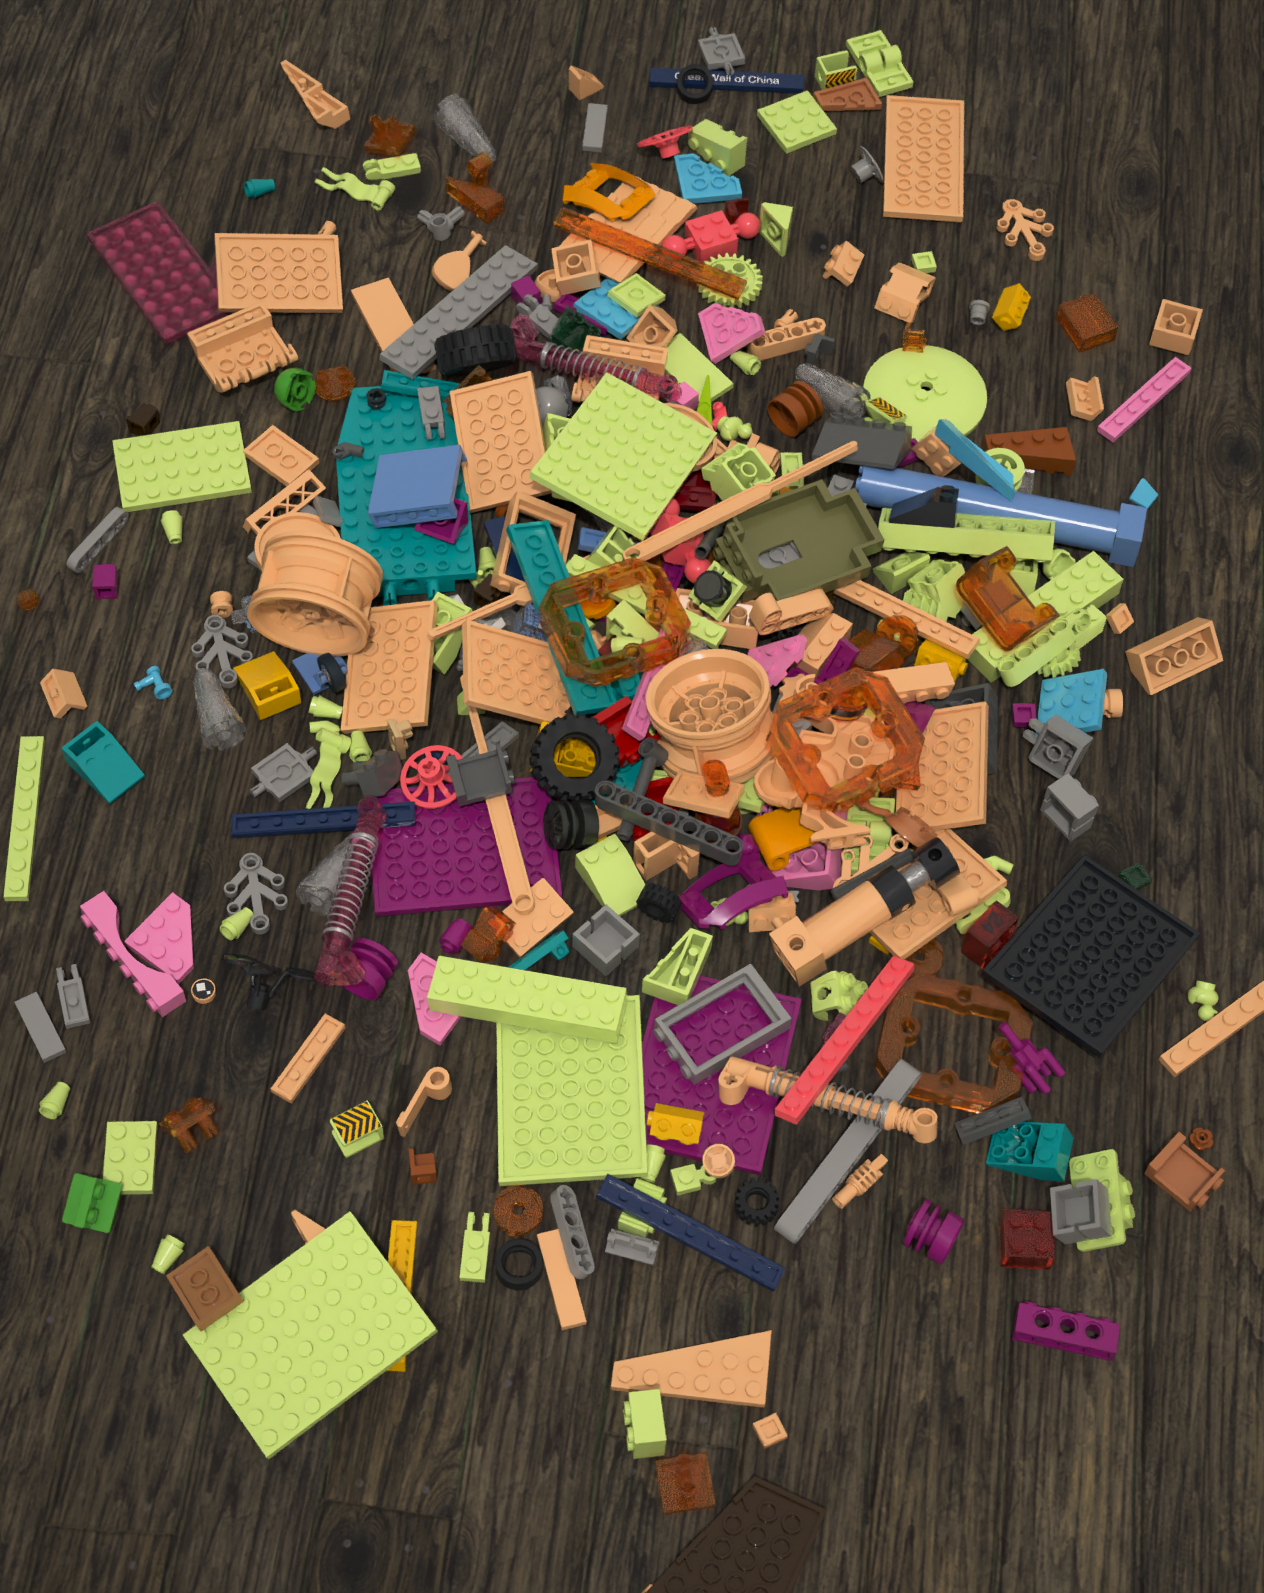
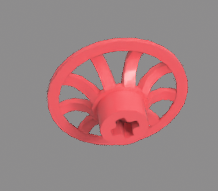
M693 126L679 127L653 135L638 142L637 147L654 145L659 149L661 158L680 153L677 144L679 136L693 130Z
M440 745L428 746L415 752L404 764L400 776L401 788L407 799L411 802L415 801L417 806L426 809L440 808L456 800L455 792L451 795L442 783L445 780L453 784L451 776L446 774V772H450L449 767L443 764L447 761L446 756L455 754L456 759L459 760L463 759L461 755L452 748ZM431 751H444L439 760L432 757ZM425 753L426 758L422 759L419 764L414 762L416 758ZM409 767L419 772L414 777L406 778ZM420 781L417 790L411 794L406 784H414ZM428 786V802L418 800L417 798ZM435 786L439 787L446 799L434 802Z

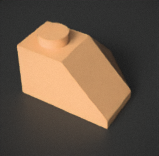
M649 305L626 338L633 343L666 347L677 332L676 322L662 308Z

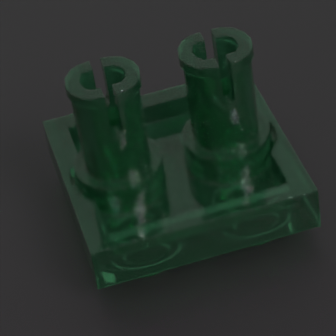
M567 306L563 309L549 339L558 346L563 345L565 349L568 347L572 348V350L578 349L581 353L583 352L586 336L598 337L601 329L587 321L582 314L579 315L580 312H575ZM567 349L566 352L570 354L571 350ZM577 351L573 353L574 358H577L579 353ZM583 353L581 354V363L583 362Z

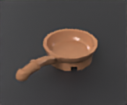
M856 790L848 793V796L862 810L866 809L871 813L886 817L885 819L889 825L916 847H920L937 836L934 833L935 831L917 815L909 816L910 811L904 807H900L896 813H892L890 810L871 805L870 801L866 800Z

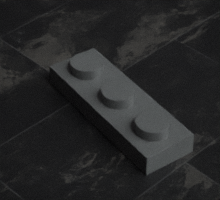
M1019 1097L954 1124L962 1144L965 1145L1032 1118L1023 1097Z

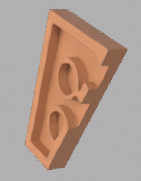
M867 78L816 91L813 95L814 100L823 111L882 110V102Z

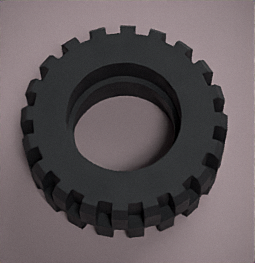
M503 324L478 326L447 333L437 338L434 343L439 372L447 377L467 376L498 370L514 364L518 357L513 330L508 325Z
M572 713L565 714L562 718L557 717L553 719L536 737L531 747L529 764L533 769L531 771L532 777L538 781L537 786L540 790L543 788L547 792L546 795L548 797L558 798L557 801L569 802L573 800H592L595 798V787L599 782H612L615 779L616 771L620 764V759H618V754L620 753L619 746H615L614 741L616 738L613 734L610 735L607 732L608 727L605 724L601 726L597 723L598 719L594 717L589 719L585 717V714L580 713L577 716H573ZM566 739H578L586 743L592 749L596 763L592 773L580 780L564 776L557 769L553 759L554 751L559 743Z

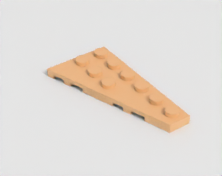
M771 1331L616 1361L613 1367L611 1390L636 1392L660 1389L661 1396L764 1408Z

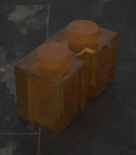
M496 906L484 908L476 920V926L468 932L460 944L480 962L493 961L497 958L501 951L500 947L512 936V929L516 925L511 918Z

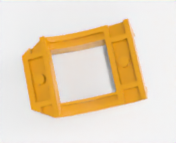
M590 163L593 170L588 171L583 179L574 183L573 186L564 185L563 203L567 204L572 201L574 205L593 209L609 218L610 222H614L618 217H622L623 220L631 218L656 195L650 185L626 171L611 165ZM608 178L618 179L636 187L633 193L623 199L619 205L594 191Z

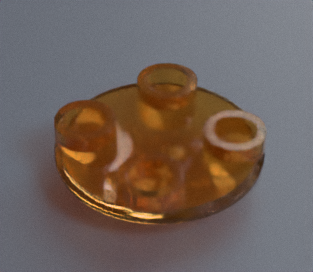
M344 365L319 370L316 373L315 392L319 397L329 401L344 399L355 388V377L348 370V367Z

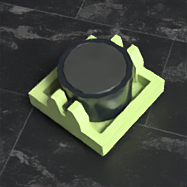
M714 560L707 571L698 576L694 588L688 596L702 610L721 622L747 586Z

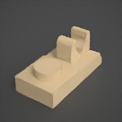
M395 718L388 719L389 744L393 751L397 750L400 760L406 759L405 749H408L406 739L413 736L412 726L409 720L397 724Z

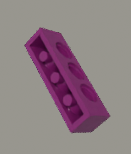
M1033 1302L1019 1303L1015 1311L1011 1340L1112 1361L1117 1353L1120 1324L1114 1323L1108 1318L1094 1319L1089 1318L1084 1313L1070 1314L1063 1312L1062 1309L1057 1307L1047 1309L1038 1307ZM1041 1320L1047 1327L1040 1328L1036 1325L1035 1321ZM1060 1326L1069 1327L1072 1333H1064ZM1091 1331L1095 1333L1097 1338L1091 1339L1085 1332Z

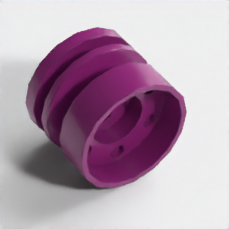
M357 938L352 944V948L347 952L348 958H345L336 970L335 978L345 989L354 995L367 1000H377L386 986L385 980H389L392 972L396 970L398 960L388 949L379 943L365 938Z
M926 1199L923 1205L914 1213L906 1229L903 1245L910 1248L913 1241L917 1239L918 1242L914 1251L918 1253L926 1244L929 1246L926 1258L942 1265L954 1245L965 1219L951 1211L943 1220L940 1219L942 1207L937 1205L931 1214L929 1210L933 1202Z

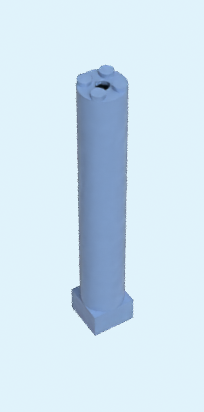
M860 465L855 489L863 503L870 507L892 508L893 504L936 487L950 485L959 489L957 510L959 514L1056 521L1054 543L1109 553L1108 562L1134 567L1142 543L1147 512L1145 507L1121 503L1119 511L1018 491H1016L1014 499L1009 501L992 486L900 468L888 469Z

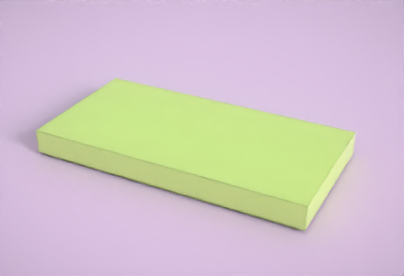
M681 333L673 337L666 347H663L668 348L665 374L678 386L684 381L699 393V401L707 375L710 377L711 402L733 389L734 383Z

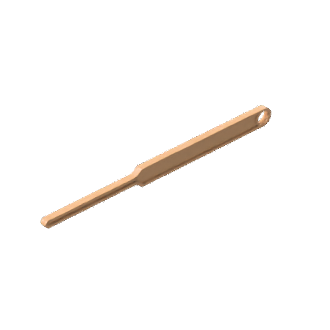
M851 441L769 483H758L627 548L623 552L624 562L630 566L638 565L770 499L773 492L857 451V442ZM631 554H639L637 558H627Z
M635 536L629 537V539L631 538L632 540L642 541ZM571 578L573 585L578 583V581ZM526 583L515 587L513 594L431 629L427 636L428 639L435 640L462 628V623L466 620L476 622L515 604L526 606L533 603Z
M462 675V676L460 677V681H461V685H462V688H463V675ZM467 705L479 753H486L488 749L477 707ZM506 794L486 799L514 909L519 914H528L534 909L535 902ZM522 898L531 900L530 905L526 908H518L517 902Z

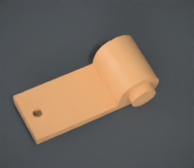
M961 874L937 889L942 894L943 903L951 917L978 906V901L981 899L977 888H972Z
M434 1067L426 1073L406 1111H402L396 1121L400 1136H406L428 1096L436 1100H444L451 1094L452 1084L447 1070L441 1067Z

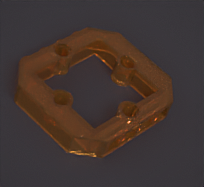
M634 557L551 583L539 606L538 621L565 676L593 687L608 685L615 680L629 678L642 671H650L655 667L667 665L679 658L690 636L691 621L664 569ZM640 584L647 598L645 619L652 625H661L665 636L641 644L629 643L622 650L589 660L583 649L585 644V627L580 622L569 621L563 608L586 600L594 604H602L608 599L609 593Z
M858 667L778 702L766 736V742L802 802L831 812H836L840 809L846 811L859 800L865 802L871 799L876 792L881 791L884 793L893 788L894 784L898 782L903 784L911 780L913 773L918 767L925 737L888 677ZM861 692L875 715V719L871 724L872 732L879 738H889L899 756L880 765H867L860 774L829 787L817 767L821 759L820 749L813 744H804L791 723L810 714L819 718L827 717L837 702ZM819 700L826 702L827 705H823ZM881 721L887 722L889 726L884 725ZM803 757L810 758L811 762L806 761ZM866 777H870L874 782L868 781Z
M918 974L907 980L888 1004L874 1067L885 1080L902 1058L904 1047H909L916 1043L920 1031V1023L915 1017L911 1016L914 1001L951 1009L954 1014L959 1016L973 1014L1007 1022L1021 1041L1026 1038L1030 1040L1033 1021L1019 1002L1004 991H992L984 989L979 985H966L953 979H940L932 974ZM958 998H964L968 1002H961ZM902 1029H909L912 1033H905ZM1005 1036L999 1037L992 1042L988 1053L989 1063L997 1068L994 1088L960 1081L958 1075L953 1070L942 1069L936 1075L922 1072L919 1081L907 1097L981 1113L1017 1099L1023 1071L1015 1069L1017 1063L1010 1055V1049L1013 1047ZM996 1051H1003L1006 1055H999ZM946 1082L951 1087H944L940 1083Z

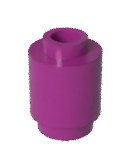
M460 918L452 921L439 939L441 949L448 954H458L471 936V925Z

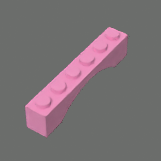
M104 891L80 906L83 914L80 918L87 928L92 927L95 931L93 935L100 945L104 943L108 949L106 951L113 961L118 960L121 964L119 966L121 972L126 978H132L135 990L139 995L144 994L147 997L146 1003L153 1012L158 1011L164 1017L186 1002L184 991L170 974L146 967L126 950L120 940V916L118 909Z

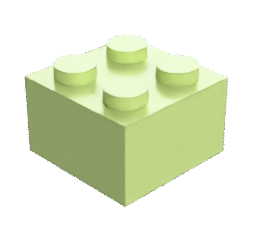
M660 1389L629 1392L628 1401L624 1402L623 1410L624 1424L630 1426L627 1427L626 1435L628 1451H633V1459L664 1456L666 1433Z

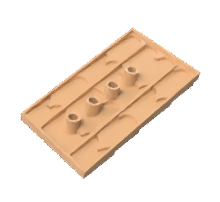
M623 182L607 198L619 205L623 199L633 193L636 187ZM647 183L653 189L656 196L631 218L623 220L622 217H618L614 222H610L609 218L595 211L576 230H573L560 246L591 239L597 255L599 274L620 284L631 277L662 245L663 241L668 236H671L698 208L686 199L660 189L654 184Z

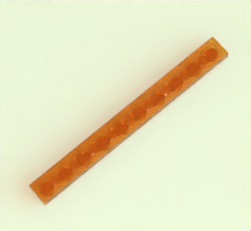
M565 207L561 208L554 220V227L587 240L591 239L594 243L739 300L747 285V280Z

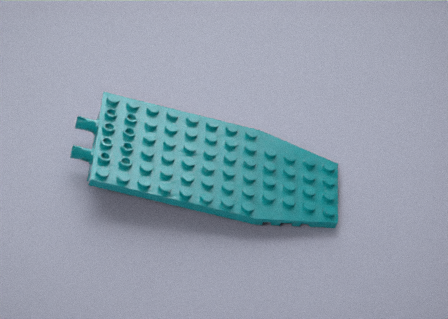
M381 386L353 388L338 445L347 442L363 446L364 454L362 457L350 455L343 459H336L340 517L343 518V522L340 523L341 539L360 547L380 564L383 570V580L376 597H383L384 606L389 605L390 600L392 605H396V596L427 593V601H430L437 592L455 591V580L477 579L469 496L465 489L461 463L454 498L467 502L468 524L455 544L414 530L416 523L375 528L368 515L379 455L458 445L455 423L445 401L441 400L445 438H440L438 435V427H431L432 439L427 440L425 428L422 425L418 396L383 390L386 399L385 406L380 409H372L367 404V392L373 388L381 389Z

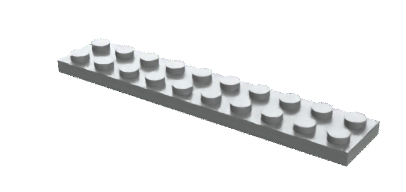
M505 245L381 352L380 361L413 380L437 358L434 347L437 338L447 333L472 328L511 293L512 282L532 275L537 270L538 263Z

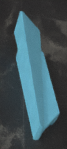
M939 419L935 435L950 446L949 453L1009 501H1012L1016 493L1013 474L965 437L951 421Z

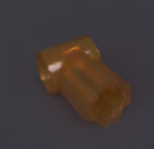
M485 152L479 153L466 162V168L471 174V188L476 192H484L488 189V169L493 164L491 158Z

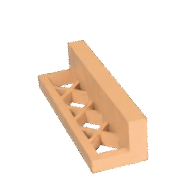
M308 469L246 518L243 528L248 533L253 530L258 534L260 531L258 525L265 520L270 521L275 518L273 513L278 509L285 508V514L288 512H299L314 500L315 495L319 496L324 492L326 487ZM311 483L318 488L314 493L305 492V488ZM296 495L301 496V503L299 505L289 504V501Z

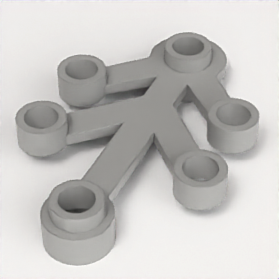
M211 615L204 623V634L191 646L193 656L197 658L202 657L205 654V646L214 637L215 643L203 659L196 663V671L199 675H207L210 671L209 665L218 655L222 669L219 674L220 684L227 689H231L237 685L238 677L236 671L230 668L227 653L239 658L241 664L253 660V654L250 651L240 649L245 648L249 644L247 634L239 633L227 627L226 621L221 616ZM222 635L235 640L236 646L224 641Z
M247 853L240 860L239 866L241 870L230 882L224 885L225 895L229 898L237 896L239 892L238 886L247 877L249 878V884L234 902L227 905V912L231 916L240 911L242 906L251 897L254 916L250 920L251 929L254 933L262 935L270 929L269 918L263 914L261 895L274 902V906L278 910H284L288 907V899L284 894H278L260 883L258 875L269 880L272 888L275 890L282 889L285 886V880L281 874H275L265 868L260 856L255 853ZM249 864H255L253 867H247ZM281 880V883L275 884L274 881ZM231 887L235 888L232 892L227 891ZM279 900L285 901L283 904L277 903ZM232 908H238L236 912L230 911ZM260 924L265 925L262 928H257V926Z

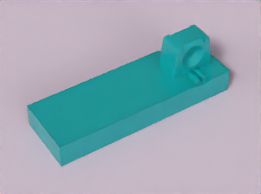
M564 930L555 932L508 968L526 970L548 953L555 960H560L569 953L565 943L568 936Z

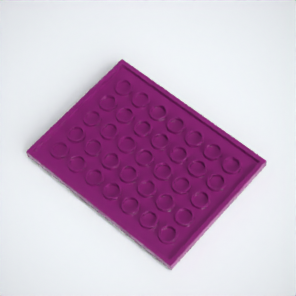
M514 778L515 783L511 784L513 793L506 794L530 887L544 878L562 898L557 849H551L548 846L543 831L544 811L551 798L546 795L547 792L543 788L540 790L537 786L538 781L536 778ZM444 784L452 795L455 792L454 786L452 784ZM428 786L417 798L418 800L428 802ZM435 786L434 802L446 799L439 787ZM418 787L407 788L409 792L412 794L417 790ZM402 788L390 789L383 796L367 797V805L411 802L403 793ZM456 799L446 806L435 809H426L416 805V825L369 829V834L377 839L379 843L377 852L374 855L375 859L372 862L375 916L512 904L486 800L459 806Z
M700 976L691 998L721 980ZM741 985L669 1028L698 1067L770 1025L772 1022L748 989ZM772 992L792 1018L790 1029L744 1055L741 1059L768 1067L780 1066L785 1071L802 999ZM654 997L642 1043L647 1145L662 1147L665 1149L664 1153L703 1162L704 1152L709 1146L723 1144L728 1146L734 1154L735 1170L761 1175L775 1116V1108L779 1098H776V1096L771 1097L763 1090L749 1087L740 1103L736 1105L722 1103L719 1098L718 1079L724 1068L693 1085L690 1079H685L680 1071L681 1066L676 1060L673 1061L669 1057L666 1045L663 1041L659 1042L653 1033L655 1019L678 1005ZM658 1103L704 1112L699 1143L687 1145L679 1140L670 1138L668 1140H660L654 1135H650L651 1126L647 1125L649 1111H654L655 1105Z

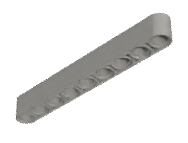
M900 1059L873 1094L874 1099L877 1096H881L883 1102L889 1098L901 1105L919 1081L922 1072L903 1059ZM878 1098L876 1102L881 1103V1099ZM862 1116L860 1122H857V1117L778 1220L774 1227L775 1231L794 1245L799 1241L881 1132L880 1124L876 1128L874 1119H871L870 1123L866 1125V1117Z

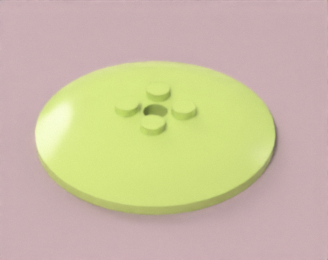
M906 346L883 355L871 366L863 385V402L870 418L873 420H884L885 423L889 424L891 422L865 404L869 399L880 397L907 415L904 423H906V426H912V438H916L917 441L936 426L939 419L945 418L951 421L964 436H967L982 420L987 405L985 383L974 366L960 355L935 346ZM922 387H929L931 390H930V391H926V390L921 389V388H922Z

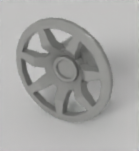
M859 146V153L862 159L851 166L854 176L860 183L874 176L882 184L884 182L883 175L877 163L864 147Z

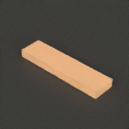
M324 1014L271 1087V1092L292 1104L345 1030V1024Z
M559 1229L537 1234L561 1330L586 1325V1318L576 1281L569 1270Z

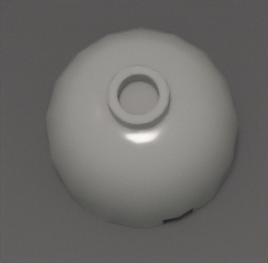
M548 386L536 388L542 428L547 413L562 417L567 416L568 403L565 402L564 397L566 396L562 391Z

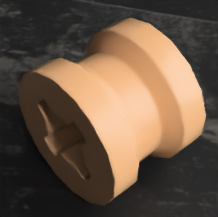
M226 591L213 593L210 596L212 615H219L222 618L232 615V595Z

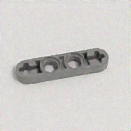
M115 507L69 556L67 567L76 573L83 571L123 528L129 517L128 512L120 507Z
M560 1185L551 1193V1204L569 1270L575 1278L585 1279L594 1271L593 1257L575 1193L569 1186ZM565 1215L573 1220V1225L566 1222ZM571 1238L578 1241L580 1248L574 1247Z

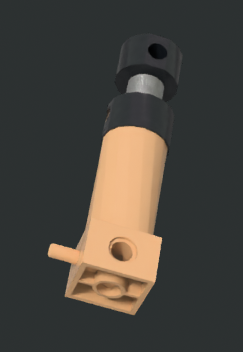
M938 837L932 838L912 851V857L915 861L913 864H909V866L899 872L894 866L888 865L866 879L864 883L803 922L797 916L785 924L780 917L772 919V923L776 930L769 933L773 950L799 987L827 969L825 963L827 959L889 919L895 918L915 905L914 891L927 883L934 889H938L960 874L955 858L942 840Z

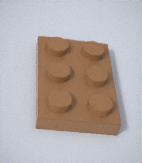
M209 1246L166 1275L200 1331H203L244 1302Z

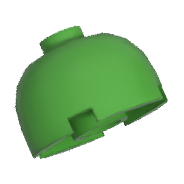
M289 368L281 372L274 387L275 396L280 404L293 411L305 409L301 406L306 401L310 404L315 394L316 383L311 377L313 375L300 368Z

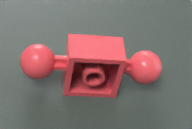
M721 210L685 221V239L678 235L668 236L662 243V253L670 261H679L686 255L687 250L691 249L700 266L704 265V261L710 262L711 256L717 259L718 254L725 257V254L728 253L729 257H732L734 253L737 255L738 237L736 235L745 239L755 237L760 231V220L752 213H743L737 218L735 224L730 225Z
M675 498L671 500L650 530L652 536L688 519L679 517L680 506ZM703 532L661 553L665 562L685 566V576L692 583H695L698 576L707 571L711 565L710 561L706 558L712 552V549L705 558L701 559L695 555V549L704 537Z

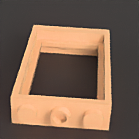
M518 490L508 504L490 586L513 594L515 587L525 583L505 574L511 549V542L506 529L508 525L516 524L518 513L539 521L549 520L551 526L561 529L558 547L565 565L576 514Z

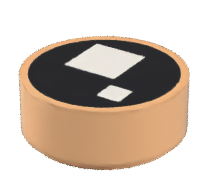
M199 979L192 985L191 993L196 1002L206 1004L215 998L216 989L211 980Z

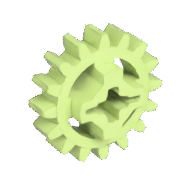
M1074 642L1037 670V673L1039 675L1044 673V677L1052 674L1053 678H1055L1059 674L1064 676L1065 671L1072 672V667H1078V661H1081L1079 647L1075 646Z

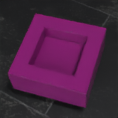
M1035 703L1012 704L1013 727H1030V719H1037Z

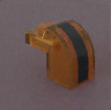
M857 673L853 690L835 686L828 718L840 721H853L864 715L871 696L866 694L868 686L864 685L866 675Z

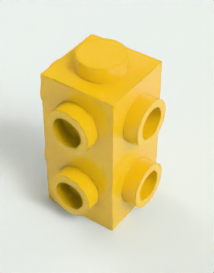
M1020 283L1003 289L993 313V320L1003 331L1020 326L1025 311L1028 308L1031 296Z
M926 639L919 647L914 666L947 662L955 682L960 675L963 676L965 674L968 663L965 662L966 658Z
M656 1103L654 1111H649L647 1125L651 1126L650 1135H654L660 1140H668L670 1138L679 1140L687 1145L698 1144L704 1112Z

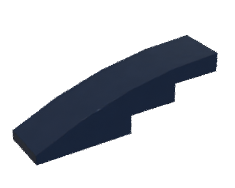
M504 516L484 521V528L491 542V549L495 558L497 557L505 522ZM511 545L505 574L525 582Z

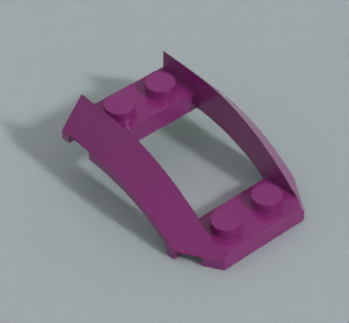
M759 852L743 856L736 865L731 866L723 863L710 870L679 896V900L682 901L680 908L699 928H709V925H718L720 929H725L729 921L744 911L760 904L771 902L772 897L775 896L788 897V890L784 875L776 877L759 860ZM739 873L750 884L731 895L716 908L700 894L702 890L714 882Z

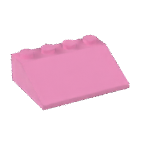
M837 795L828 806V809L836 816L846 820L848 808ZM774 806V810L782 808ZM819 842L790 853V860L787 866L781 870L770 871L776 877L784 875L787 887L810 890L833 889L834 882L841 877V853L844 848L830 850L825 843Z

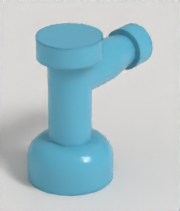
M158 666L148 668L146 671L148 676L134 683L137 691L154 683L156 686L154 694L160 700L168 698L173 692L171 686L163 682Z

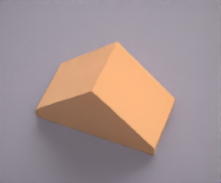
M572 65L570 66L569 89L579 100L603 89L604 85L593 74Z

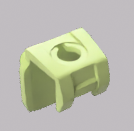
M831 971L810 983L812 1013L817 1019L828 1021V1013L826 1011L837 1009L840 1015L845 1018L868 989L867 983L855 979L852 973L848 974L844 971ZM824 988H828L829 990H831V993L828 994V996H826V990Z

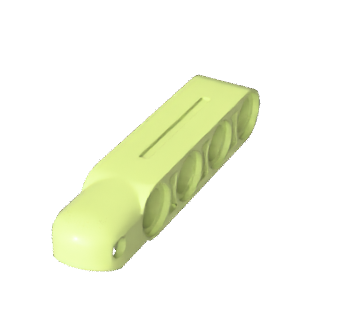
M1077 608L1064 618L1054 620L998 663L997 668L1004 684L1008 687L1020 684L1071 646L1077 638L1088 631L1091 624L1089 612Z

